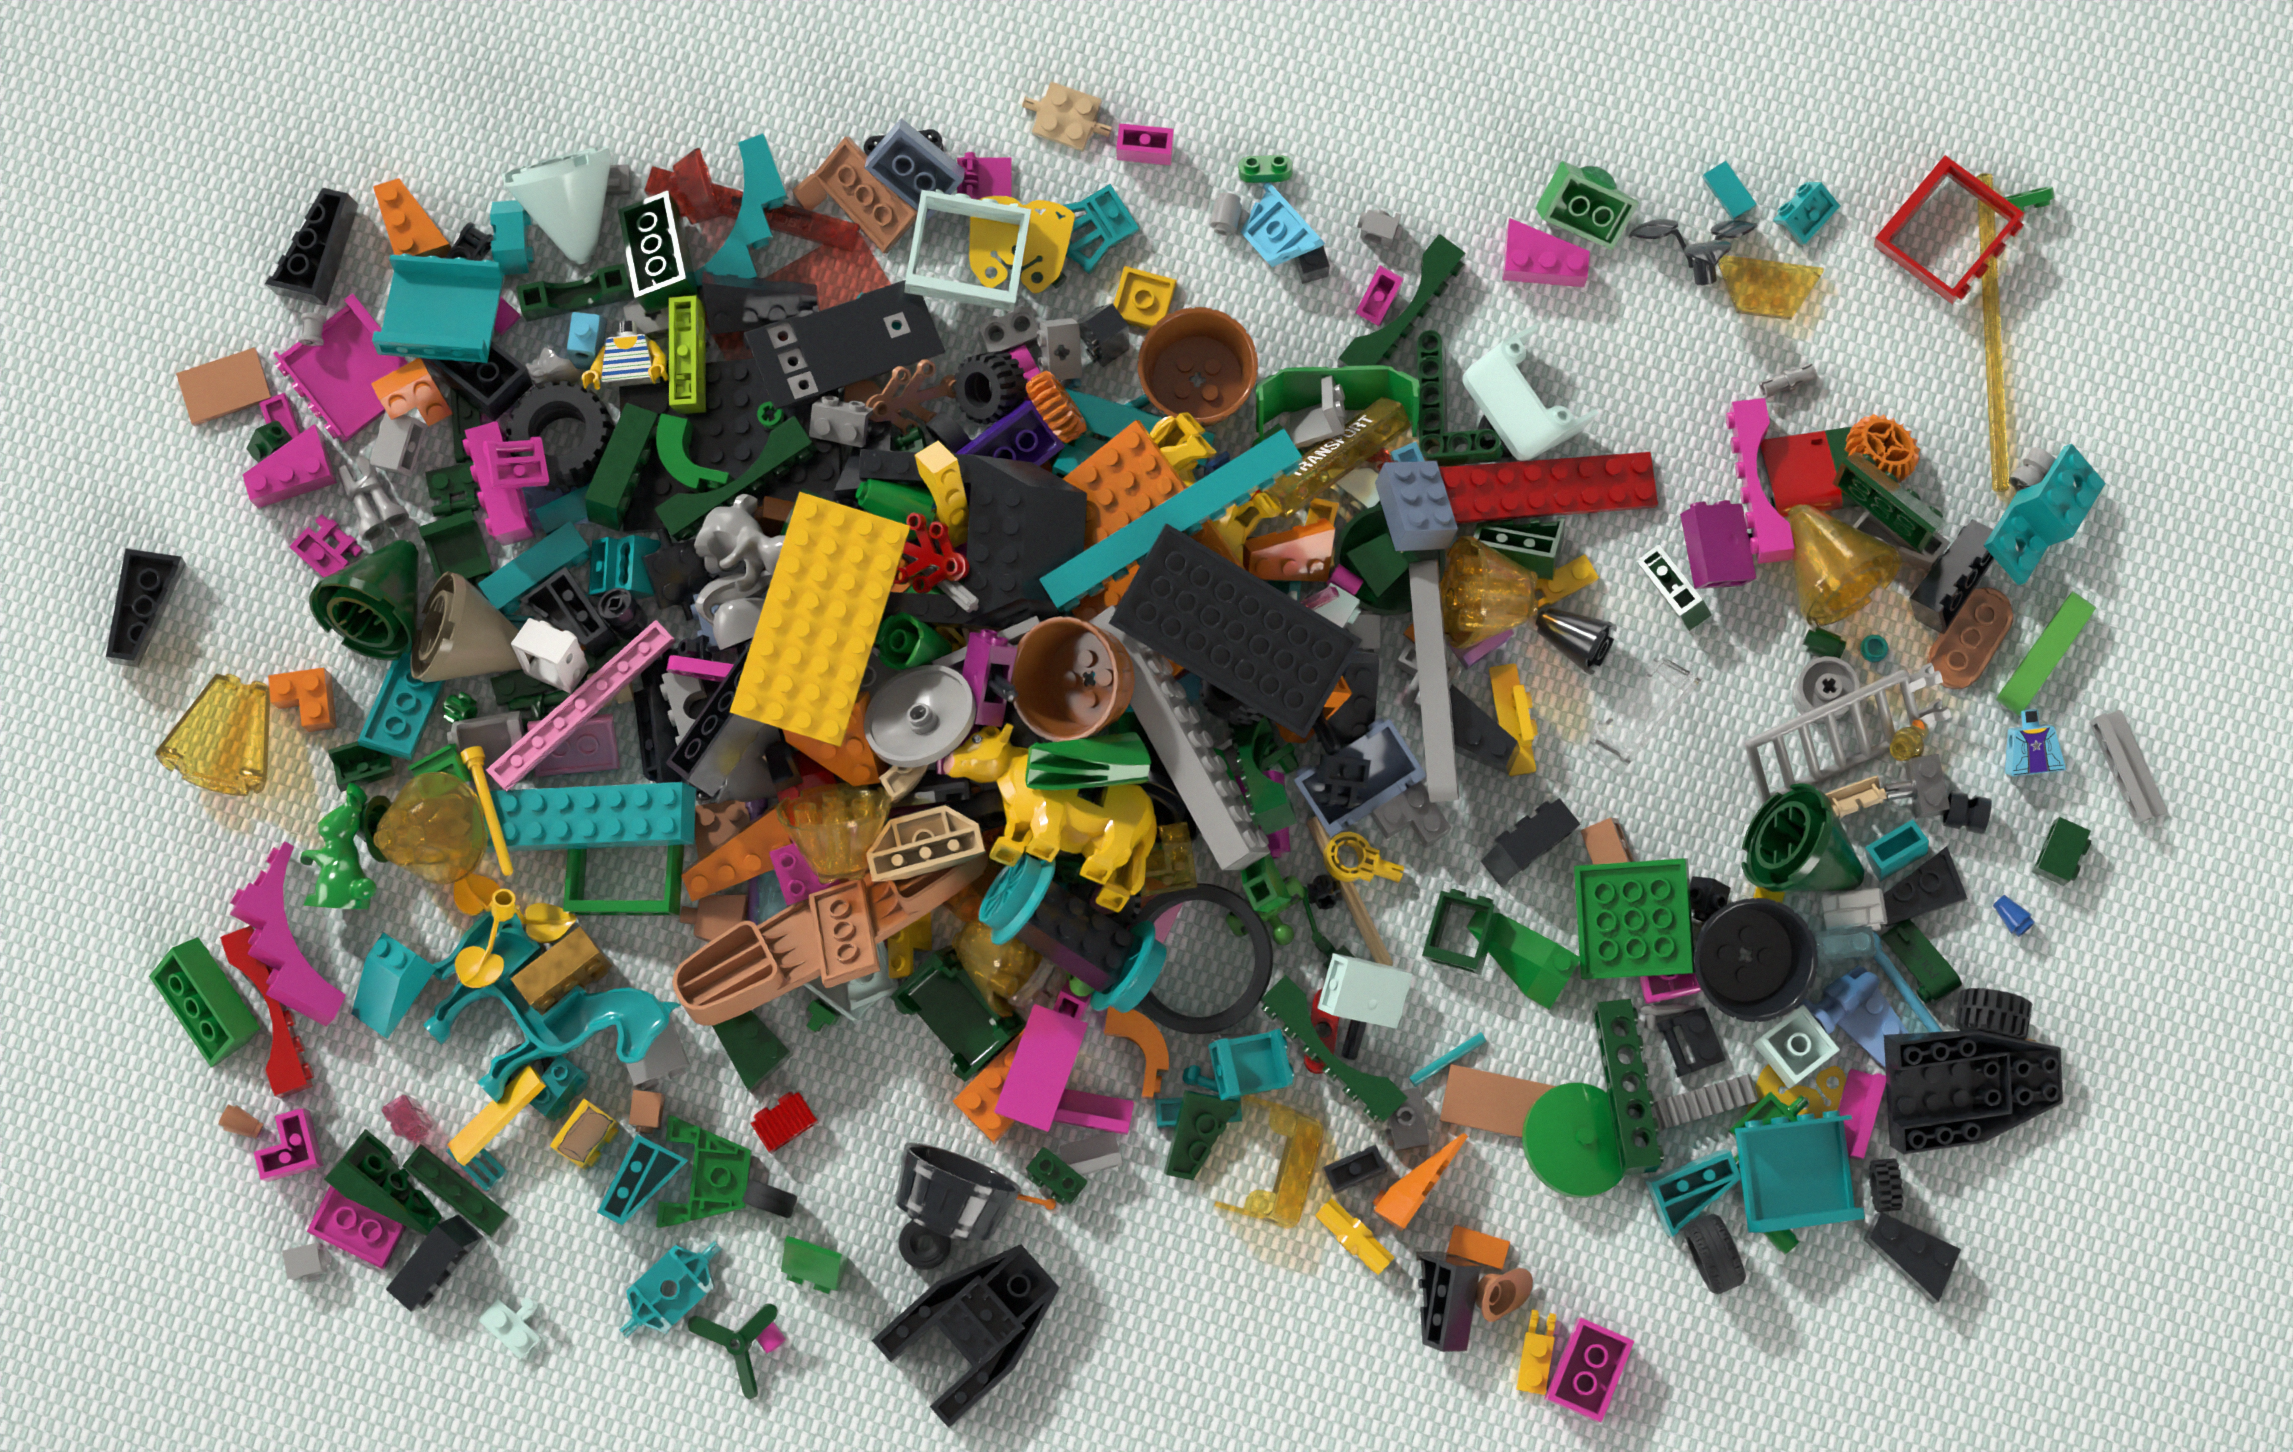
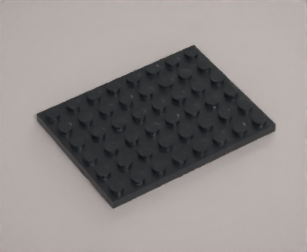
M754 358L705 363L706 412L678 414L669 406V379L664 381L662 376H660V383L619 387L620 416L625 404L629 403L658 413V421L661 414L688 419L694 425L689 445V453L693 464L729 473L735 480L747 472L756 462L767 444L771 431L774 430L765 428L757 417L759 407L765 402H771ZM793 361L788 362L790 366H797ZM669 366L666 367V373H667L668 377H669ZM800 386V387H799V388L802 389V390H807V389H806L805 387H803V386ZM838 389L819 395L817 400L823 396L839 398ZM815 402L788 410L787 406L781 408L785 414L783 423L795 416L809 435L812 404ZM772 410L766 412L767 418L770 421L775 419L774 414L777 410L775 412H772ZM810 437L818 450L813 452V456L804 463L798 462L789 468V473L784 477L774 478L768 482L766 488L761 492L750 494L757 499V506L762 507L765 496L795 502L803 488L832 502L837 501L834 490L842 474L841 443ZM654 440L650 448V458L647 464H644L640 481L635 488L623 520V530L626 534L655 532L665 528L666 526L655 511V508L677 493L697 494L685 488L667 471L660 459L657 441ZM705 487L704 493L713 491ZM755 511L751 514L752 518L755 516Z

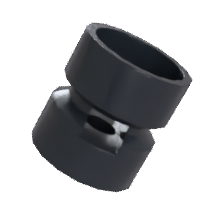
M625 588L611 589L600 599L598 604L600 615L620 638L631 639L644 631L648 623L647 614Z
M1951 790L1948 794L1950 809L1943 814V826L1955 829L1965 826L1969 832L1984 834L1990 818L1991 799L1976 795L1970 799L1967 793Z

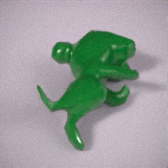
M354 783L348 784L345 803L332 810L318 822L317 832L324 839L325 846L318 850H305L300 856L302 864L312 865L313 861H315L321 867L315 885V892L307 894L304 906L369 909L371 897L376 894V884L363 872L359 852L353 841L359 829V813L362 812V806L367 801V795L363 789Z

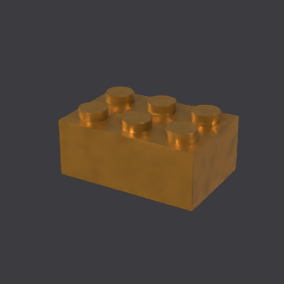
M579 926L517 973L511 980L529 1005L543 1016L576 985L585 990V987L592 981L602 979L608 973V969L612 967V964L594 940Z

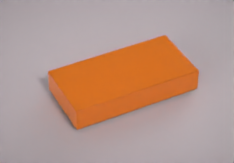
M1454 1225L1446 1253L1502 1270L1510 1241Z

